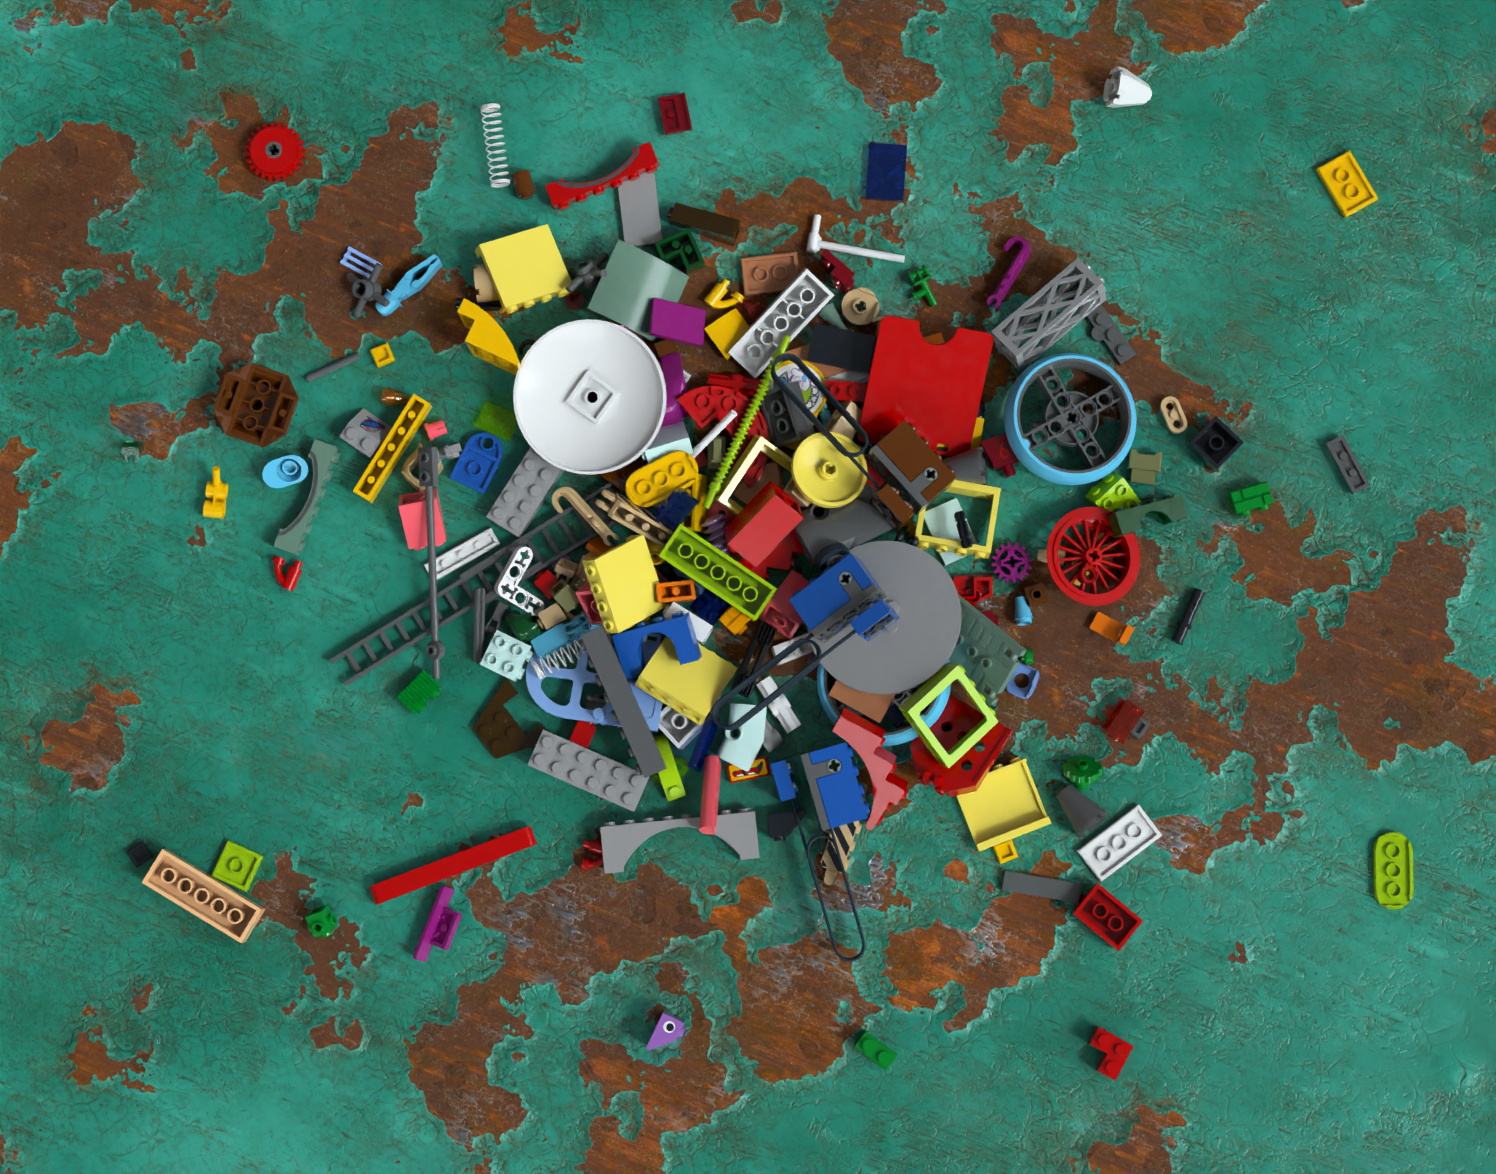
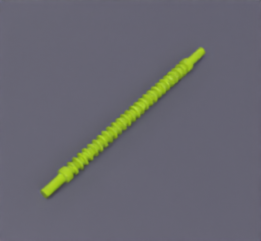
M784 335L777 351L773 353V360H770L771 364L767 365L768 370H765L766 374H763L764 379H761V384H758L759 389H756L757 393L753 394L754 399H751L750 408L746 409L747 414L745 413V418L741 419L743 422L739 423L738 433L734 434L736 437L732 438L733 443H730L731 447L727 448L728 453H725L724 462L720 463L721 468L718 467L719 472L715 473L717 476L713 477L714 482H711L709 485L710 490L702 505L706 509L710 508L717 492H720L721 484H724L723 479H726L725 474H729L727 470L731 469L730 464H733L732 460L736 459L735 454H738L737 450L741 449L739 445L743 444L742 440H745L744 435L748 434L746 431L750 430L749 425H752L751 421L755 420L753 416L757 415L756 410H759L758 406L762 405L761 400L763 401V396H766L765 391L769 390L768 386H771L770 381H773L771 377L773 362L778 356L784 354L791 340V337L788 335ZM780 362L776 364L775 371H778L777 367L781 366Z

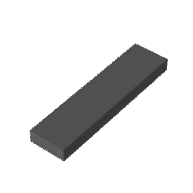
M1004 871L1001 890L1079 903L1081 884Z

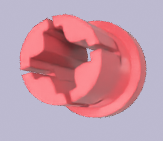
M442 419L430 424H423L430 442L434 441V438L448 433Z

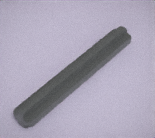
M476 587L474 593V662H481L484 656V587Z

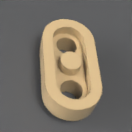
M1172 396L1164 398L1160 403V410L1169 431L1174 434L1182 433L1187 427V420L1178 399ZM1171 404L1172 410H1168L1166 405ZM1175 421L1179 422L1180 424L1178 428L1174 427L1173 425Z

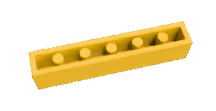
M415 394L412 395L353 489L355 494L371 504L373 503L432 409L429 402Z

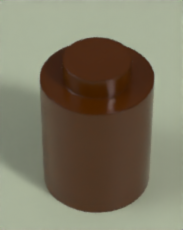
M522 170L513 173L511 177L517 197L522 198V200L533 198V194L536 191L530 171Z

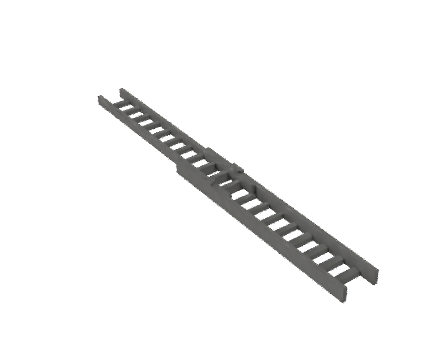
M608 483L583 500L586 503L590 502L597 515L611 529L619 524V522L616 520L610 521L604 510L595 504L596 497L602 494L603 489L616 495L612 488L614 486ZM572 505L564 510L563 513H559L460 574V580L438 592L437 599L445 595L456 612L444 620L438 610L439 629L474 608V594L466 581L477 574L489 591L485 595V606L500 597L496 594L482 571L495 564L501 574L503 568L499 561L510 554L512 555L517 547L528 544L538 563L524 572L517 585L519 586L551 566L561 557L569 555L600 535L596 531L593 532L588 522ZM572 512H575L589 535L578 543L562 519ZM557 521L573 544V546L563 552L559 551L546 528ZM541 531L556 553L555 557L545 563L530 540L531 537ZM515 560L517 564L522 566V563H519V561ZM461 584L473 602L462 610L459 609L449 593ZM502 585V586H501V588L503 589V591H505V592L511 591V590H509V589L506 588V585ZM430 598L330 659V662L333 664L347 655L353 670L357 671V675L344 682L346 687L431 635V629L428 630L417 613V611L430 605ZM411 615L414 616L424 632L411 640L401 624V621ZM397 625L407 644L397 650L393 648L384 633ZM379 635L391 653L381 660H378L368 644L370 640ZM364 645L374 662L373 665L363 671L351 653Z

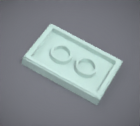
M957 498L925 511L924 521L932 537L961 542L962 539L959 537L957 522H955L954 518L956 512L962 511ZM968 524L969 531H970V537H969V538L972 539V543H973V544L978 545V544H977V541H976V539H975V537H974V535H973V533H972V530H971V528H970V526H969V524ZM939 552L945 566L966 557L958 556L955 552Z

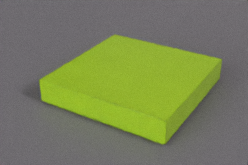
M228 840L211 876L247 892L264 856Z

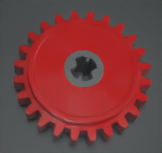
M271 122L270 127L263 124L264 129L262 130L257 127L258 133L252 132L253 139L248 138L247 141L250 145L245 146V149L249 151L245 153V156L250 158L246 162L248 165H251V171H255L257 177L261 175L262 180L268 177L269 182H272L273 178L278 183L280 178L287 181L288 175L293 178L292 172H299L298 165L303 166L300 160L306 158L302 154L306 149L301 147L304 142L299 140L301 138L299 133L295 134L294 128L289 130L287 124L282 127L281 122H278L277 126ZM275 149H277V150L279 151V153H278V154L276 153V155H273V154H272V151L275 152Z

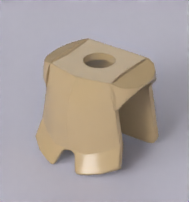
M419 442L417 449L403 464L401 473L414 488L422 492L425 490V486H420L419 479L412 475V471L419 465L418 448L423 447L421 442ZM441 461L438 463V476L443 470Z

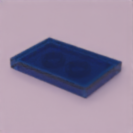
M869 144L865 200L903 202L907 145Z
M708 713L687 765V767L697 772L702 770L704 759L707 757L718 729L711 713Z

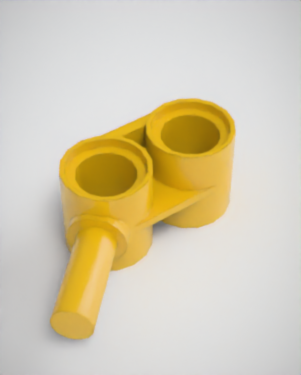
M213 466V481H208L206 485V498L209 499L204 502L203 516L224 519L228 483H222L220 480V467Z

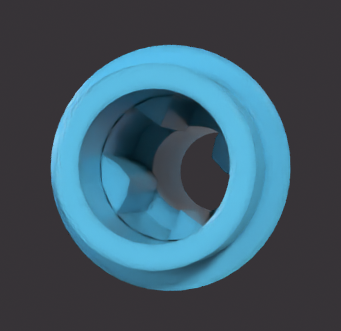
M1016 597L1014 621H1016L1018 626L1031 624L1033 616L1026 597Z

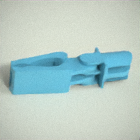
M435 254L409 270L392 292L387 289L388 292L383 296L390 301V304L384 307L379 302H376L375 305L378 312L382 316H388L399 306L402 307L400 303L402 300L420 291L443 266L439 257ZM427 270L419 280H415L418 274Z
M581 612L582 614L573 618L571 622L565 625L561 623L531 640L530 644L538 659L539 657L545 658L546 653L552 655L553 650L558 652L560 647L567 648V643L573 645V641L580 638V635L603 624L591 625L586 613Z

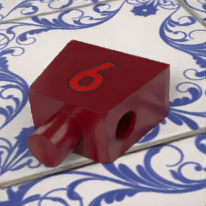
M1006 433L980 442V446H983L985 456L994 471L1002 468L1005 478L1016 475L1013 464L1020 461L1014 454Z

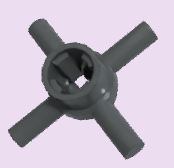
M603 252L593 262L591 259H586L578 263L575 268H569L568 274L574 275L576 278L566 286V290L571 293L581 283L587 289L597 286L601 277L607 275L605 269H598V267L609 258L608 254Z
M376 263L370 277L363 280L352 273L347 274L346 278L353 283V295L356 298H360L353 312L354 315H361L367 301L376 300L384 307L390 304V301L381 295V286L376 281L383 265Z

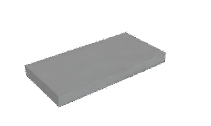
M654 172L650 174L643 173L639 175L638 179L624 181L618 187L624 242L635 247L655 245L656 242L662 240Z

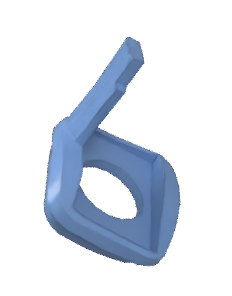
M1019 663L1006 685L1007 692L1023 699L1029 698L1033 694L1040 677L1039 671ZM1020 673L1026 674L1029 678L1028 686L1025 688L1017 687L1014 682L1016 675Z

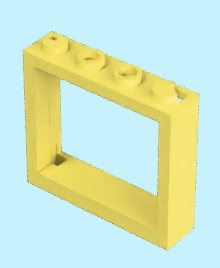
M954 480L952 485L944 491L992 500L985 546L973 544L972 547L963 549L959 541L921 535L926 508L917 516L914 536L919 537L917 546L922 547V549L933 548L941 553H946L947 551L955 552L958 556L971 555L976 559L989 558L1001 488Z

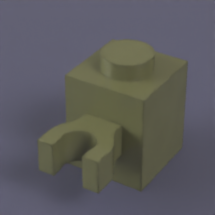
M577 575L569 585L563 579L559 580L548 592L568 613L578 606L580 601L575 592L585 583Z

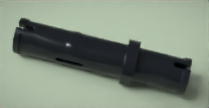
M1194 588L1183 616L1177 622L1178 627L1171 641L1183 645L1188 631L1192 629L1191 624L1206 594L1204 591Z

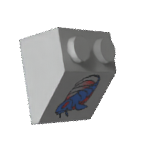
M363 408L349 421L339 437L372 460L392 427Z

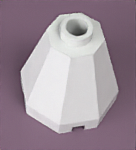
M1119 66L1110 71L1109 74L1112 77L1106 80L1103 100L1107 101L1105 103L1107 107L1117 108L1143 105L1151 99L1152 90H1150L1149 84Z

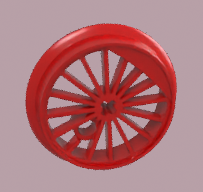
M1083 507L1063 516L1054 526L1049 536L1046 552L1050 574L1060 590L1071 599L1091 606L1110 604L1123 597L1133 586L1140 568V550L1134 533L1116 537L1117 541L1099 550L1109 535L1113 537L1107 517L1113 512L1099 507ZM1075 525L1083 526L1084 541ZM1069 527L1079 545L1064 533ZM1088 528L1094 529L1091 543ZM1098 532L1105 533L1095 546ZM1061 538L1067 541L1077 551L1060 546L1059 543ZM1118 543L1121 544L1123 553L1102 555V552ZM1058 550L1079 557L1058 559ZM1123 556L1124 566L1102 560V558ZM1080 560V562L1064 571L1060 568L1059 562ZM1081 565L1071 580L1068 581L1064 574ZM1103 565L1121 570L1120 578L1118 579ZM1085 570L1089 572V580L1084 577ZM1100 571L1115 582L1111 589H1109ZM1097 578L1105 591L1103 594H1097ZM1076 579L1081 583L1079 589L1072 585ZM1090 583L1092 594L1084 592L1086 584Z

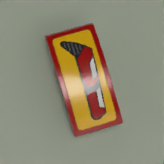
M767 756L755 758L749 771H745L733 764L727 765L730 784L771 775Z

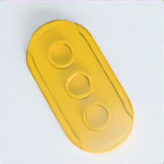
M685 451L671 452L633 472L626 482V495L635 505L641 507L653 506L692 485L698 475L697 462L692 455Z

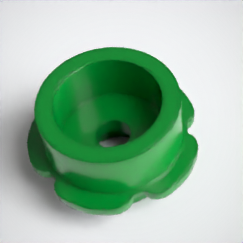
M1025 647L1027 651L1024 656H1021V662H1025L1027 666V664H1033V649Z

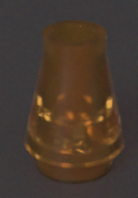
M390 387L388 389L383 388L381 403L385 404V406L407 405L409 394Z

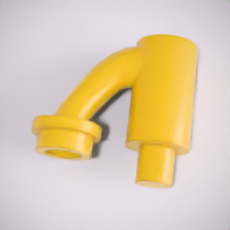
M724 278L721 283H716L703 301L713 309H721L736 303L742 304L744 297L735 291L734 294L730 295L731 299L721 301L728 291L726 289L727 286L730 284Z

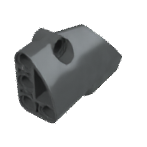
M854 499L849 504L838 508H824L814 504L802 510L803 519L793 531L810 565L814 567L817 565V554L825 546L839 542L843 543L848 549H853L891 530L893 526L876 507ZM817 507L822 510L821 517L814 516V508Z

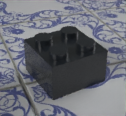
M1215 416L1186 447L1214 473L1244 442Z

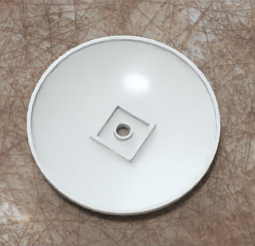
M586 319L557 326L540 337L532 345L520 364V370L517 371L513 390V403L519 428L524 438L537 454L562 470L593 475L620 469L642 455L652 444L661 428L665 416L667 392L660 364L643 340L628 329L617 324L602 320ZM590 392H595L598 396L597 401L594 403L588 400Z

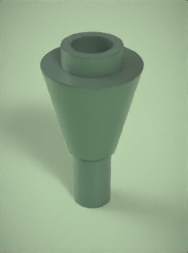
M827 303L820 310L819 317L834 327L849 330L841 322L842 320L833 303Z

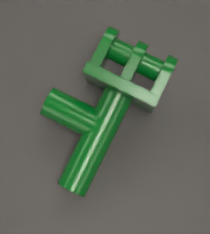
M923 265L921 269H915V272L907 273L912 286L919 284L921 287L920 290L911 294L913 299L917 300L925 296L930 307L937 305L926 280L932 278L927 267Z

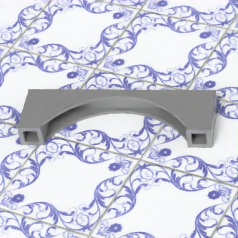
M750 808L738 809L739 813L731 814V810L719 811L720 815H717L716 833L714 835L732 847L739 855V860L760 858L755 811L750 812ZM692 814L681 815V819L674 820L673 816L661 817L662 821L655 822L654 818L642 819V823H635L634 820L623 821V825H615V822L604 823V827H600L604 874L624 872V865L632 853L645 840L661 831L676 827L699 829L700 817L693 818Z

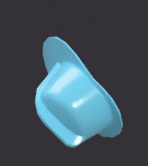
M285 455L265 465L262 472L263 480L272 488H283L303 481L308 473V465L300 456Z

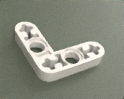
M519 546L514 550L499 576L494 590L497 595L523 611L531 612L532 615L538 616V613L544 610V603L517 586L533 558V552L530 548ZM521 551L525 552L526 558H522L520 555ZM515 560L519 561V563H522V566L517 563H514ZM516 566L518 573L516 576L511 577L509 571L511 567ZM506 585V588L512 591L511 594L503 591L501 586ZM522 592L524 595L523 601L517 603L515 596L517 593ZM528 601L536 604L538 609L533 610V607L527 605Z

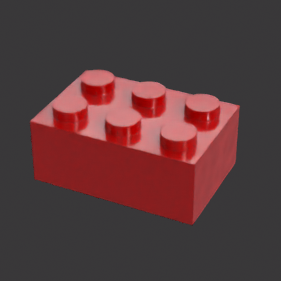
M1094 883L1071 912L1072 915L1116 951L1122 948L1143 922L1142 919L1098 883Z

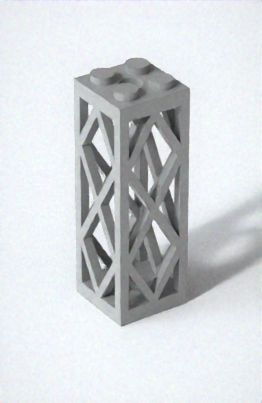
M1077 258L991 331L995 347L1020 372L1106 300L1104 280L1099 274L1095 275L1091 271L1092 269L1088 263H1082ZM1060 284H1063V285L1060 287V289L1057 291V293H1055V292H1056V289H1057V286L1060 285ZM1080 284L1078 290L1068 292L1075 285ZM1075 297L1074 300L1061 302V299ZM1080 306L1078 314H1074V312ZM1067 307L1057 317H1055L1058 309ZM1052 310L1049 320H1046L1049 311ZM1042 314L1040 322L1032 323L1037 317H1039ZM1025 316L1020 324H1018L1020 317ZM1038 328L1036 332L1023 334L1025 330ZM1041 338H1043L1041 344L1039 346H1036L1037 343L1041 340ZM1029 339L1025 344L1018 348L1021 340Z

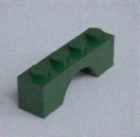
M1174 494L1164 496L1161 501L1154 498L1146 501L1147 504L1141 505V502L1130 505V508L1126 510L1124 507L1114 509V513L1107 516L1113 537L1116 538L1138 531L1140 520L1144 514L1155 516L1163 525L1187 518L1188 514L1182 495L1174 497Z

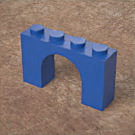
M678 611L672 613V617L669 618L659 616L650 623L641 621L636 623L635 627L627 628L620 633L612 635L621 667L627 679L640 676L646 667L641 651V643L644 636L649 633H662L672 640L680 665L697 661L702 657L689 612L683 613Z

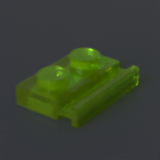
M485 401L475 428L511 441L518 422L515 413Z

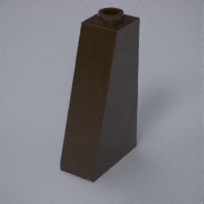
M675 203L674 208L670 207L667 216L670 225L684 230L690 228L693 233L731 246L735 245L740 231V220Z

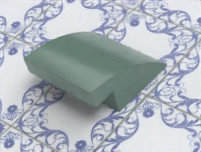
M618 239L605 268L607 275L601 277L587 309L589 312L605 318L607 322L619 326L624 325V328L639 338L653 344L660 342L662 338L648 335L651 299L659 298L678 303L689 276L657 257Z

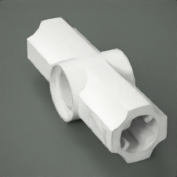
M770 676L756 684L764 698L778 689ZM781 694L767 705L773 715L778 718L787 734L801 725L784 694Z

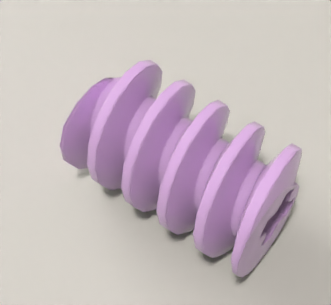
M717 514L708 517L706 522L701 525L702 527H708L704 531V534H710L706 541H712L711 545L726 555L732 553L727 547L725 539V527L723 526L726 524V521L720 520L724 515Z

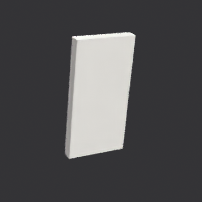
M1138 804L1078 849L1077 852L1098 880L1102 882L1156 841L1162 834Z

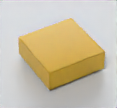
M388 342L370 350L378 368L395 361Z
M1012 839L993 846L1000 864L1018 857Z

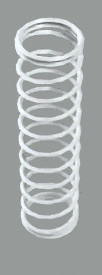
M490 103L482 105L480 107V113L484 116L482 118V122L486 123L483 125V129L486 130V132L483 135L487 138L484 142L485 144L489 145L485 149L487 152H489V154L486 157L490 161L487 164L488 166L492 167L488 171L490 174H492V176L489 178L491 180L490 186L496 188L505 187L510 184V179H491L493 176L496 175H508L509 172H490V170L494 168L508 167L507 164L497 166L489 165V163L492 161H503L507 159V157H498L495 159H491L488 157L490 154L493 153L499 154L506 152V150L504 149L496 151L487 150V148L491 146L505 145L504 142H498L494 144L486 143V141L489 139H500L504 137V135H495L491 137L485 135L489 131L497 132L503 130V128L501 127L493 128L490 130L484 128L488 124L502 123L501 120H495L491 122H485L483 120L486 117H498L501 115V113H492L488 115L482 113L495 112L500 109L499 104Z
M607 633L611 644L614 643L610 633ZM574 640L576 652L569 643H567L569 655L563 647H560V652L563 660L561 659L559 654L555 650H553L555 662L551 658V656L546 653L548 665L542 657H539V662L542 670L534 660L531 661V664L538 678L541 680L543 679L542 675L546 677L541 660L543 661L549 672L553 674V670L550 665L548 657L551 659L557 670H560L558 661L556 659V655L561 660L563 665L565 667L567 666L562 650L564 651V653L566 654L571 663H574L569 647L572 649V651L579 660L581 658L576 643L580 647L585 656H587L586 650L583 651L578 641Z

